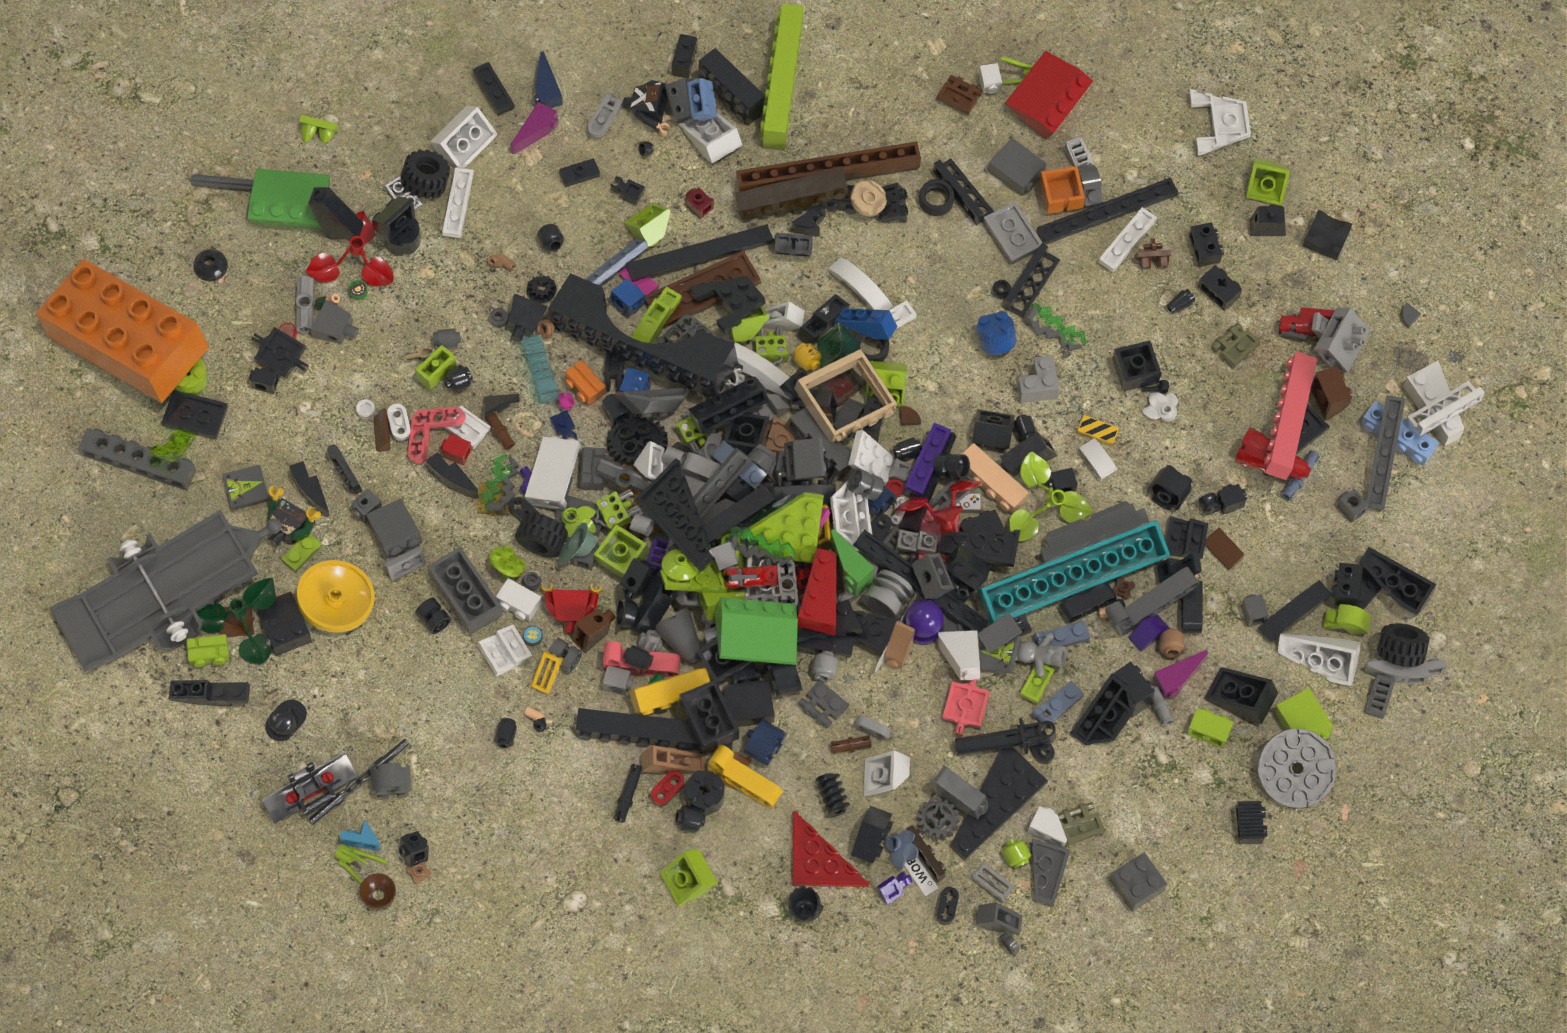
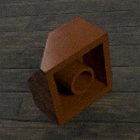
M1337 366L1316 372L1311 385V391L1326 421L1349 406L1352 392L1349 387L1347 388L1344 374L1342 371H1339Z

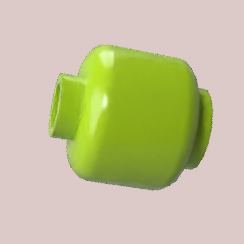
M1016 838L1005 842L1006 847L1002 849V853L1009 866H1014L1016 869L1029 863L1028 859H1030L1031 853L1024 840L1017 841Z

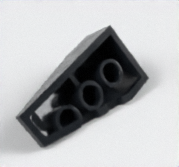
M1370 547L1367 548L1359 561V564L1363 565V568L1400 607L1416 616L1426 607L1436 588L1434 582Z

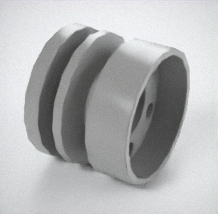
M881 570L877 578L873 580L874 586H869L862 600L875 614L894 618L900 615L903 610L902 605L908 603L909 598L914 594V590L901 576L889 570Z

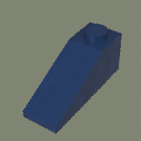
M542 51L540 52L536 78V95H533L535 104L540 102L550 108H555L563 105L562 94L545 53Z

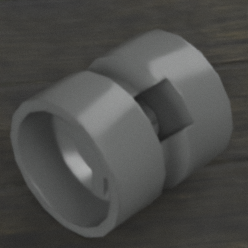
M857 468L851 473L847 487L850 492L873 501L880 496L884 487V481L877 475Z
M559 637L548 650L550 654L563 658L560 668L568 673L575 669L582 657L581 650L574 646L569 647V643Z

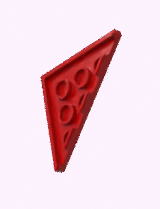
M793 811L792 886L869 887V882L831 844L826 842L797 811Z

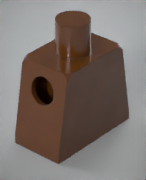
M595 609L575 623L572 641L584 653H587L609 633L610 624L616 618L614 613L609 609L604 613L600 609Z

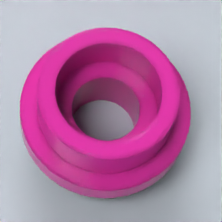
M568 392L558 395L560 407L568 411L571 410L572 406L575 405L572 395Z

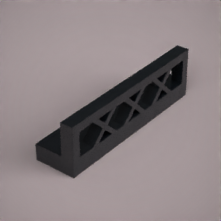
M951 158L944 163L941 160L934 163V174L938 179L944 180L951 185L955 200L976 226L983 222L985 216L994 212ZM948 166L953 168L954 175L947 169ZM957 180L963 181L965 183V189L960 185V183ZM968 194H974L976 202ZM979 207L985 208L987 213L984 214Z
M1043 243L1005 299L1004 308L1021 318H1024L1060 262L1059 258L1047 252L1048 246ZM1044 258H1047L1054 263L1051 267L1044 268L1042 262ZM1042 273L1043 280L1034 282L1033 275ZM1033 287L1034 294L1025 296L1024 289ZM1024 301L1025 308L1023 311L1013 307L1016 302Z

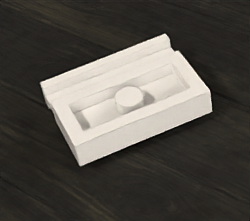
M460 406L459 408L466 414L464 423L459 426L444 427V429L457 437L471 442L472 449H475L486 436V433L491 430V426L463 406Z

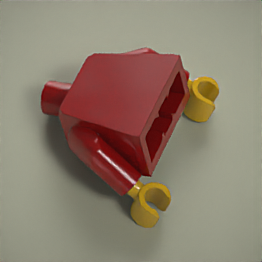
M550 583L551 587L549 589H545L544 584H542L545 607L551 617L556 618L557 621H565V633H574L576 621L581 620L596 609L602 590L601 585L598 590H594L593 584L590 585V590H556L552 583Z

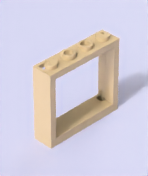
M861 349L799 379L794 387L830 444L835 441L840 442L851 433L856 434V431L862 430L867 425L872 426L883 417H890L894 414L897 406L896 401ZM857 366L883 407L835 431L808 389Z

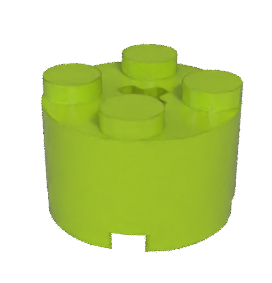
M201 358L174 390L197 396L205 390L208 375Z

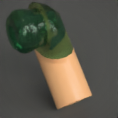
M332 294L330 296L318 297L315 300L314 307L317 310H321L326 300L333 304L338 303L340 296Z

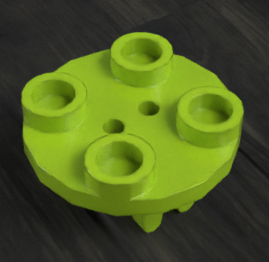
M505 545L504 547H495L490 551L489 566L491 568L495 567L504 574L501 578L503 581L522 575L526 563L514 553L513 548Z

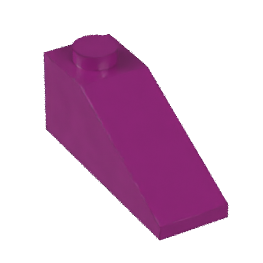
M538 102L511 142V153L516 154L547 136L552 129H555L559 123L557 111Z
M1207 650L1154 672L1153 681L1159 687L1163 698L1168 696L1173 698L1180 693L1206 661Z

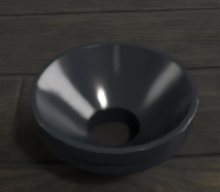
M216 249L203 250L194 260L195 274L204 281H217L226 274L228 269L226 257ZM207 257H213L215 262L207 265L204 263V260Z

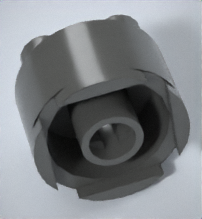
M387 763L378 765L376 770H374V767L370 769L372 793L377 795V799H387L389 795H397L399 798L409 796V792L412 790L410 765L406 764V767H401V763Z

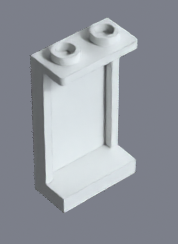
M555 436L543 437L525 494V498L530 505L558 510L566 509L567 502L564 498L578 453L582 454L583 449L579 441L575 439H560Z

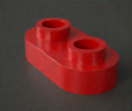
M670 771L652 789L651 798L656 805L664 806L668 804L683 788L684 776L682 773ZM676 780L678 784L672 785L671 782ZM663 794L665 797L663 799H659L658 795Z

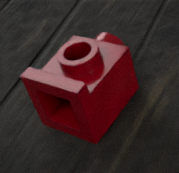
M698 187L696 190L690 189L686 193L685 205L699 219H702L714 209V199L710 198Z

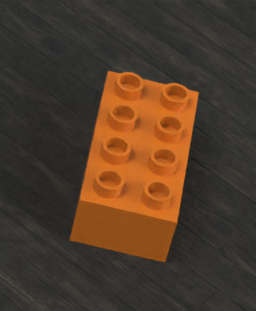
M84 258L35 313L50 339L160 403H163L209 348L198 323Z

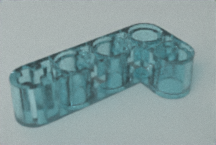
M541 334L522 338L540 404L558 400L557 382L552 374Z

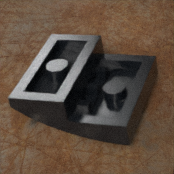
M1170 516L1167 520L1164 538L1170 555L1185 558L1192 553H1198L1200 559H1202L1209 523L1192 518L1187 521Z

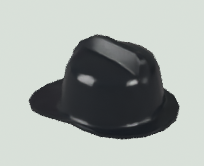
M621 585L618 586L616 591V632H619L622 627L634 628L640 611L635 601L625 597L624 588Z
M297 700L283 701L266 721L265 729L267 735L275 741H285L292 737L306 719L307 711L305 706Z

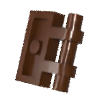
M950 75L948 81L953 84L945 82L937 95V100L969 116L978 99L973 95L981 97L983 90L973 83L971 85L963 81V78ZM961 87V88L967 90V92H964V91L960 90L959 88Z

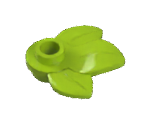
M582 506L578 509L573 507L565 509L562 513V521L568 531V537L570 538L581 523H586L588 530L593 534L596 533L595 525L591 520L596 511L588 506ZM570 515L575 516L573 520L568 519Z

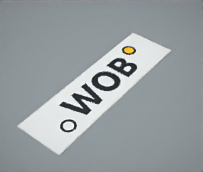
M919 858L915 860L906 859L905 867L925 896L938 889V886Z

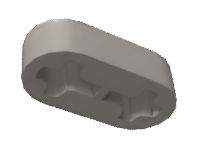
M861 715L857 716L853 724L859 731L886 741L891 733L890 728Z

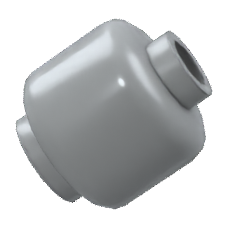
M828 651L815 655L811 668V673L815 676V679L824 682L833 679L836 676L838 667L837 658Z

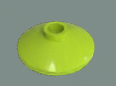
M680 549L668 552L662 560V570L672 580L688 581L699 573V570Z

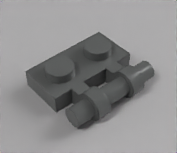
M821 680L807 693V697L811 701L807 702L802 698L798 702L806 714L810 713L816 718L817 723L823 724L826 728L832 725V722L828 719L829 716L837 720L849 707V703ZM818 705L824 712H819L815 706Z

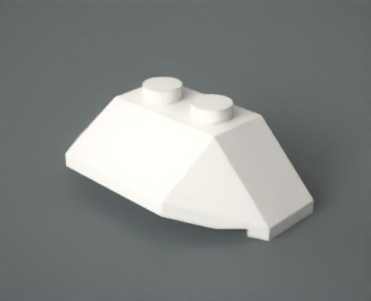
M847 480L830 497L834 529L855 550L860 551L853 546L854 542L864 529L872 534L868 499L850 492L847 487Z

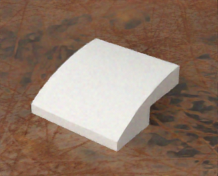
M514 625L498 630L495 635L481 640L477 644L495 676H499L521 665L532 657L531 652Z

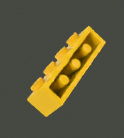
M698 668L631 689L629 693L635 713L647 715L653 713L654 708L660 707V710L672 707L671 703L677 701L680 704L679 694L709 683L710 679L707 668Z

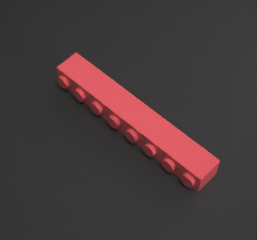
M1298 351L1295 352L1293 357H1289L1286 364L1288 371L1286 370L1283 381L1285 384L1282 385L1280 390L1282 398L1279 399L1276 407L1279 409V412H1276L1273 420L1276 425L1271 430L1270 436L1273 438L1269 441L1267 446L1269 453H1267L1264 460L1266 465L1265 473L1287 480L1293 469L1317 358Z

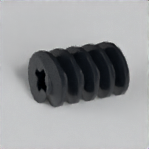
M824 774L815 780L818 782L817 786L820 789V795L823 797L822 801L826 804L825 810L828 811V817L840 816L850 806L849 802H843L848 796L841 795L845 792V788H838L843 784L842 781H836L840 774Z

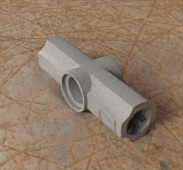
M309 276L297 278L296 330L302 334L311 332L313 325L314 279ZM303 303L309 304L307 306H301Z

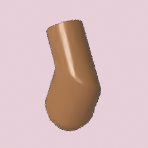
M504 254L491 255L487 259L488 264L492 267L504 266L509 271H512L516 266Z

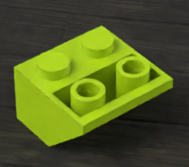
M869 361L896 401V407L903 406L907 365ZM867 383L866 398L867 396L877 397Z

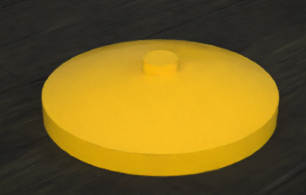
M339 560L323 561L311 566L300 578L296 591L297 605L303 617L310 624L321 630L336 633L347 632L362 625L371 614L375 600L374 588L368 576L355 565Z

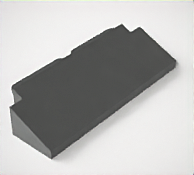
M1124 501L1092 514L1088 522L1079 519L1052 530L1046 535L1045 543L1047 547L1041 549L1039 558L1044 563L1147 523L1149 518L1145 508L1136 511L1133 503L1130 504Z

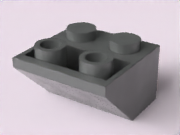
M822 438L795 440L784 443L787 481L813 480L825 476L826 464L823 454L825 447Z

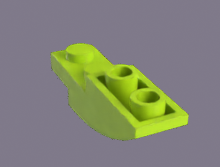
M666 287L658 299H654L631 338L653 344L662 332L663 325L682 300V295Z

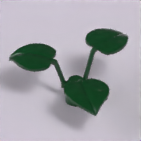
M273 578L262 579L250 585L243 593V600L235 598L229 603L227 614L225 608L219 603H214L213 605L209 603L196 611L202 621L201 630L210 634L222 631L224 621L228 620L231 613L234 618L241 619L249 639L243 640L239 646L241 658L248 663L258 665L264 664L271 654V644L268 637L262 633L252 637L244 617L247 614L246 607L252 608L254 606L257 610H266L274 604L276 591Z

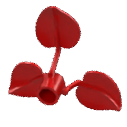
M364 211L356 213L364 223L360 236L346 239L350 241L349 247L338 262L335 263L334 257L330 254L321 253L313 257L306 269V273L314 280L324 283L332 282L340 275L337 266L350 253L353 256L362 255L366 266L362 269L361 275L368 285L384 286L392 284L394 280L392 269L384 259L373 257L370 262L366 259L365 251H363L364 244L373 239L375 230Z
M963 480L949 486V490L952 491L951 506L945 509L933 511L929 503H927V498L918 497L901 503L895 509V513L897 511H912L923 506L929 510L936 525L939 524L941 533L956 532L954 520L963 511V507L955 506V495L958 492L967 491L981 484V481Z

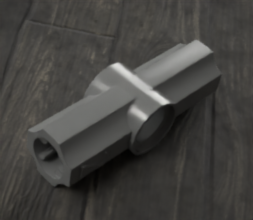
M605 457L601 458L596 470L597 474L616 481L619 486L629 487L641 493L653 481L635 471L631 466H623ZM627 473L630 479L622 478L621 474Z

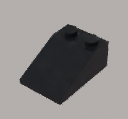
M291 591L277 596L270 608L257 610L275 656L312 643L310 632Z
M1221 667L1205 696V700L1244 720L1262 724L1278 695V691L1271 679Z

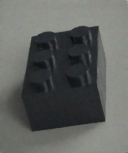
M716 680L679 694L680 706L703 754L718 748L719 745H725L739 739V728Z

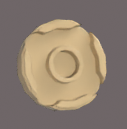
M870 180L860 181L853 187L850 193V201L854 209L858 213L869 217L876 216L882 212L887 199L884 189L876 182Z

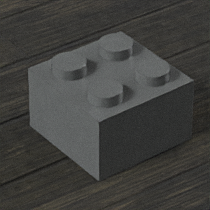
M1145 852L1112 872L1110 882L1132 912L1163 893L1167 887V882Z

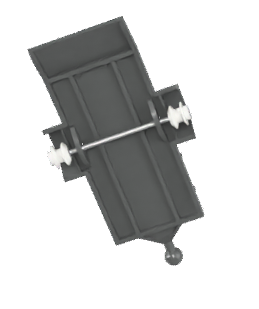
M219 510L159 547L151 533L147 535L145 545L136 548L137 541L127 540L122 543L120 548L121 553H126L123 558L110 557L107 559L114 574L83 593L50 607V611L85 672L117 660L151 638L158 650L173 651L185 644L188 638H195L200 634L202 621L196 611L209 603L213 605L214 600L237 586L242 588V583L258 574L250 557L262 540L261 538L269 533H278L282 528V524L278 519L272 518L268 520L266 527L259 531L230 525L222 511Z

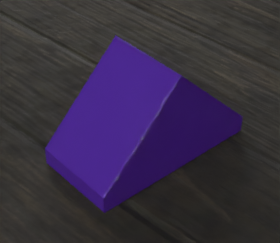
M1159 615L1145 618L1128 638L1142 652L1158 640L1160 634L1170 629V627Z

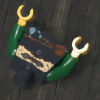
M271 486L269 494L272 498H270L267 522L272 518L278 519L282 524V528L278 533L272 534L268 541L277 547L283 539L293 544L295 541L309 536L314 527L315 519L321 517L320 511L314 513L316 508L310 507L305 512L283 498L278 499L279 496L283 495L284 490L278 488V493L276 494V486Z

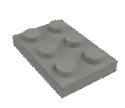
M1016 201L983 218L984 223L1011 264L1035 253L1042 244V241Z

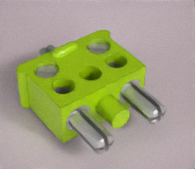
M777 327V336H774L772 331L767 332V336H764V328H761V335L759 330L758 336H756L755 353L769 362H774L773 365L787 362L789 358V352L786 347V335H783L782 327H780V335L779 327Z
M686 410L683 412L684 415L680 418V421L676 424L675 431L680 434L684 444L690 446L693 453L697 455L699 448L696 443L699 442L700 446L703 447L706 443L704 439L713 434L714 429L702 435L693 425L691 417L683 420L687 414L690 415L689 411Z
M628 489L621 494L615 491L600 500L597 499L596 503L599 508L596 510L597 517L594 519L595 522L608 527L610 530L615 525L622 527L631 522V516L640 512L641 508L637 505L627 511L626 508L632 506L630 499L625 502L622 500L633 495L632 490ZM599 511H601V514L606 524H604L601 520H598Z

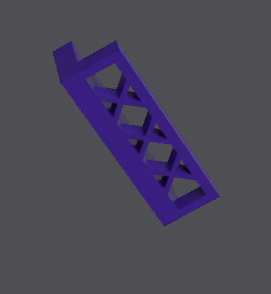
M933 423L905 485L904 496L909 497L910 492L919 496L923 495L934 471L935 459L937 455L942 453L951 429Z

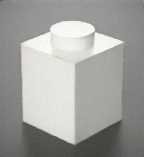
M998 63L981 65L979 78L983 94H994L1001 91L1002 79Z

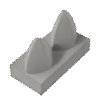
M417 547L405 550L404 554L400 556L386 557L384 564L389 577L393 581L427 563L421 548Z

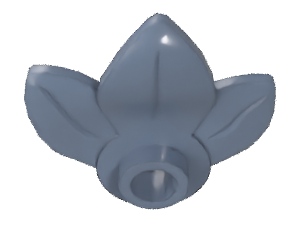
M903 830L900 834H891L887 837L885 843L886 848L891 852L892 863L901 870L904 868L906 859L915 860L918 858V848L912 843L915 834L909 830Z

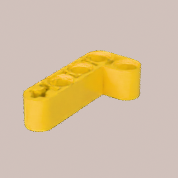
M724 745L718 746L708 762L707 769L714 772L723 781L767 808H773L783 793L779 786L735 760L733 751Z

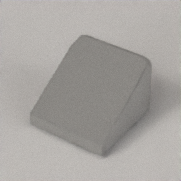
M899 459L893 460L888 479H898L902 483H907L912 466Z

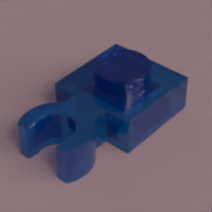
M567 410L550 417L557 436L563 434V439L565 440L568 437L577 440V434L572 431L575 429V425Z

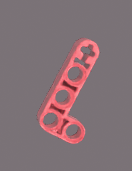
M615 641L605 642L603 654L604 671L607 670V666L628 670L631 675L655 676L657 673L666 678L679 675L681 657L677 654L650 652L654 656L649 670H641L625 663L626 659L623 656L626 649H622L621 643Z

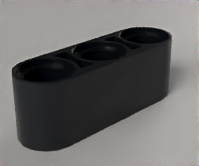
M1108 581L1064 600L1059 607L1068 623H1072L1098 611L1099 608L1112 604L1117 597Z
M1199 581V585L1195 589L1181 597L1182 633H1202V581Z

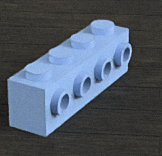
M1375 401L1364 415L1360 424L1366 431L1372 432L1379 436L1384 405ZM1402 418L1396 450L1411 457L1413 462L1424 466L1437 449L1439 441L1427 433L1419 436L1411 424Z

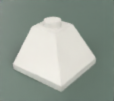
M891 751L865 758L864 796L867 797L896 789L909 777L910 757L896 751Z

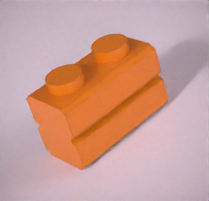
M580 360L573 367L565 371L564 382L570 390L574 389L577 392L576 396L582 403L586 402L590 406L606 394L604 383L583 360Z

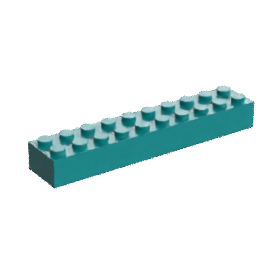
M1149 521L979 587L977 592L989 625H991L1007 613H1010L1013 618L1168 558L1170 553L1158 521Z

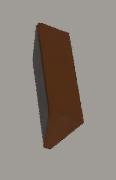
M385 408L373 418L377 452L391 450L388 414Z
M1220 527L1206 539L1205 546L1228 570L1243 560L1244 553Z

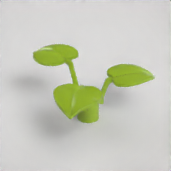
M1029 452L1021 464L1020 475L1022 481L1028 487L1038 485L1039 488L1048 491L1045 497L1047 504L1031 515L1024 509L1016 510L1012 513L1009 519L1010 531L1021 530L1020 542L1029 540L1037 534L1039 522L1033 517L1050 506L1061 505L1059 514L1067 523L1084 519L1093 513L1089 503L1080 494L1074 491H1053L1052 488L1041 484L1049 480L1051 470L1048 463L1034 452Z

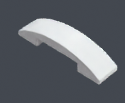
M841 257L828 268V271L840 282L844 281L867 303L868 309L890 310L893 308V305L879 287L848 260Z

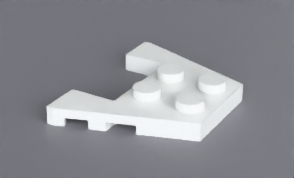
M1193 89L1189 91L1191 108L1210 107L1214 137L1196 138L1198 156L1250 137L1251 131L1246 101L1224 96L1223 98L1215 97L1210 93L1202 94Z

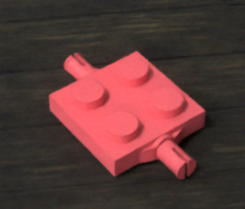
M977 679L969 680L968 683L963 684L952 681L942 719L957 724L954 733L956 736H958V732L959 737L963 736L965 726L981 728L990 691L976 686Z

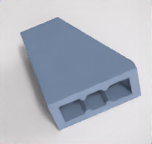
M722 441L711 456L722 464L733 452L734 448L725 441ZM751 461L739 477L756 489L767 473Z

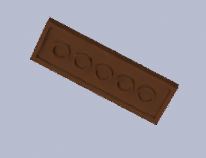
M743 250L645 295V302L650 307L654 299H658L666 287L682 295V300L663 325V329L676 323L685 315L696 314L720 302L715 295L697 302L689 293L690 286L747 276L756 286L761 284V279Z

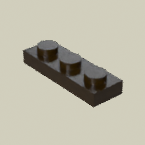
M913 825L909 826L906 830L912 831L915 834L912 843L918 848V855L937 883L942 881L946 873L944 864L941 861H937L933 848L924 842L922 832L919 829H915Z

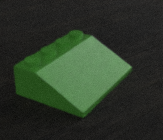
M256 169L249 203L248 220L251 224L322 229L308 202L314 187H329L330 175Z
M720 597L714 611L719 658L796 664L798 624L796 604Z

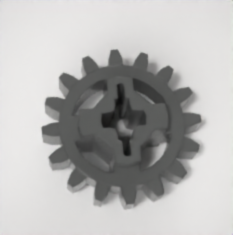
M938 797L936 802L933 798H930V804L923 802L924 808L919 807L918 813L920 814L916 818V820L920 821L917 825L918 828L923 827L922 834L927 832L928 839L933 835L936 841H938L939 836H942L944 840H946L947 834L953 836V830L958 829L956 823L960 821V818L956 817L959 811H953L955 804L948 805V799L941 802L940 797ZM937 813H939L940 817L939 825H937L936 821Z

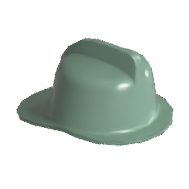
M581 523L562 547L559 554V561L561 563L570 561L574 556H586L593 550L598 537L588 530L586 523Z

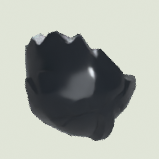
M800 886L795 888L788 899L789 913L800 922L815 920L824 908L818 893L811 887Z

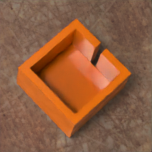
M1077 166L1041 172L1039 183L1047 214L1063 212L1064 208L1067 211L1083 209L1085 195Z

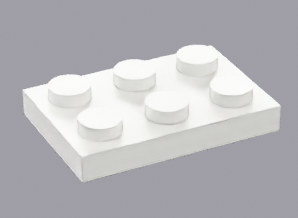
M856 431L848 465L854 470L860 468L870 474L881 477L886 487L893 456L865 431Z

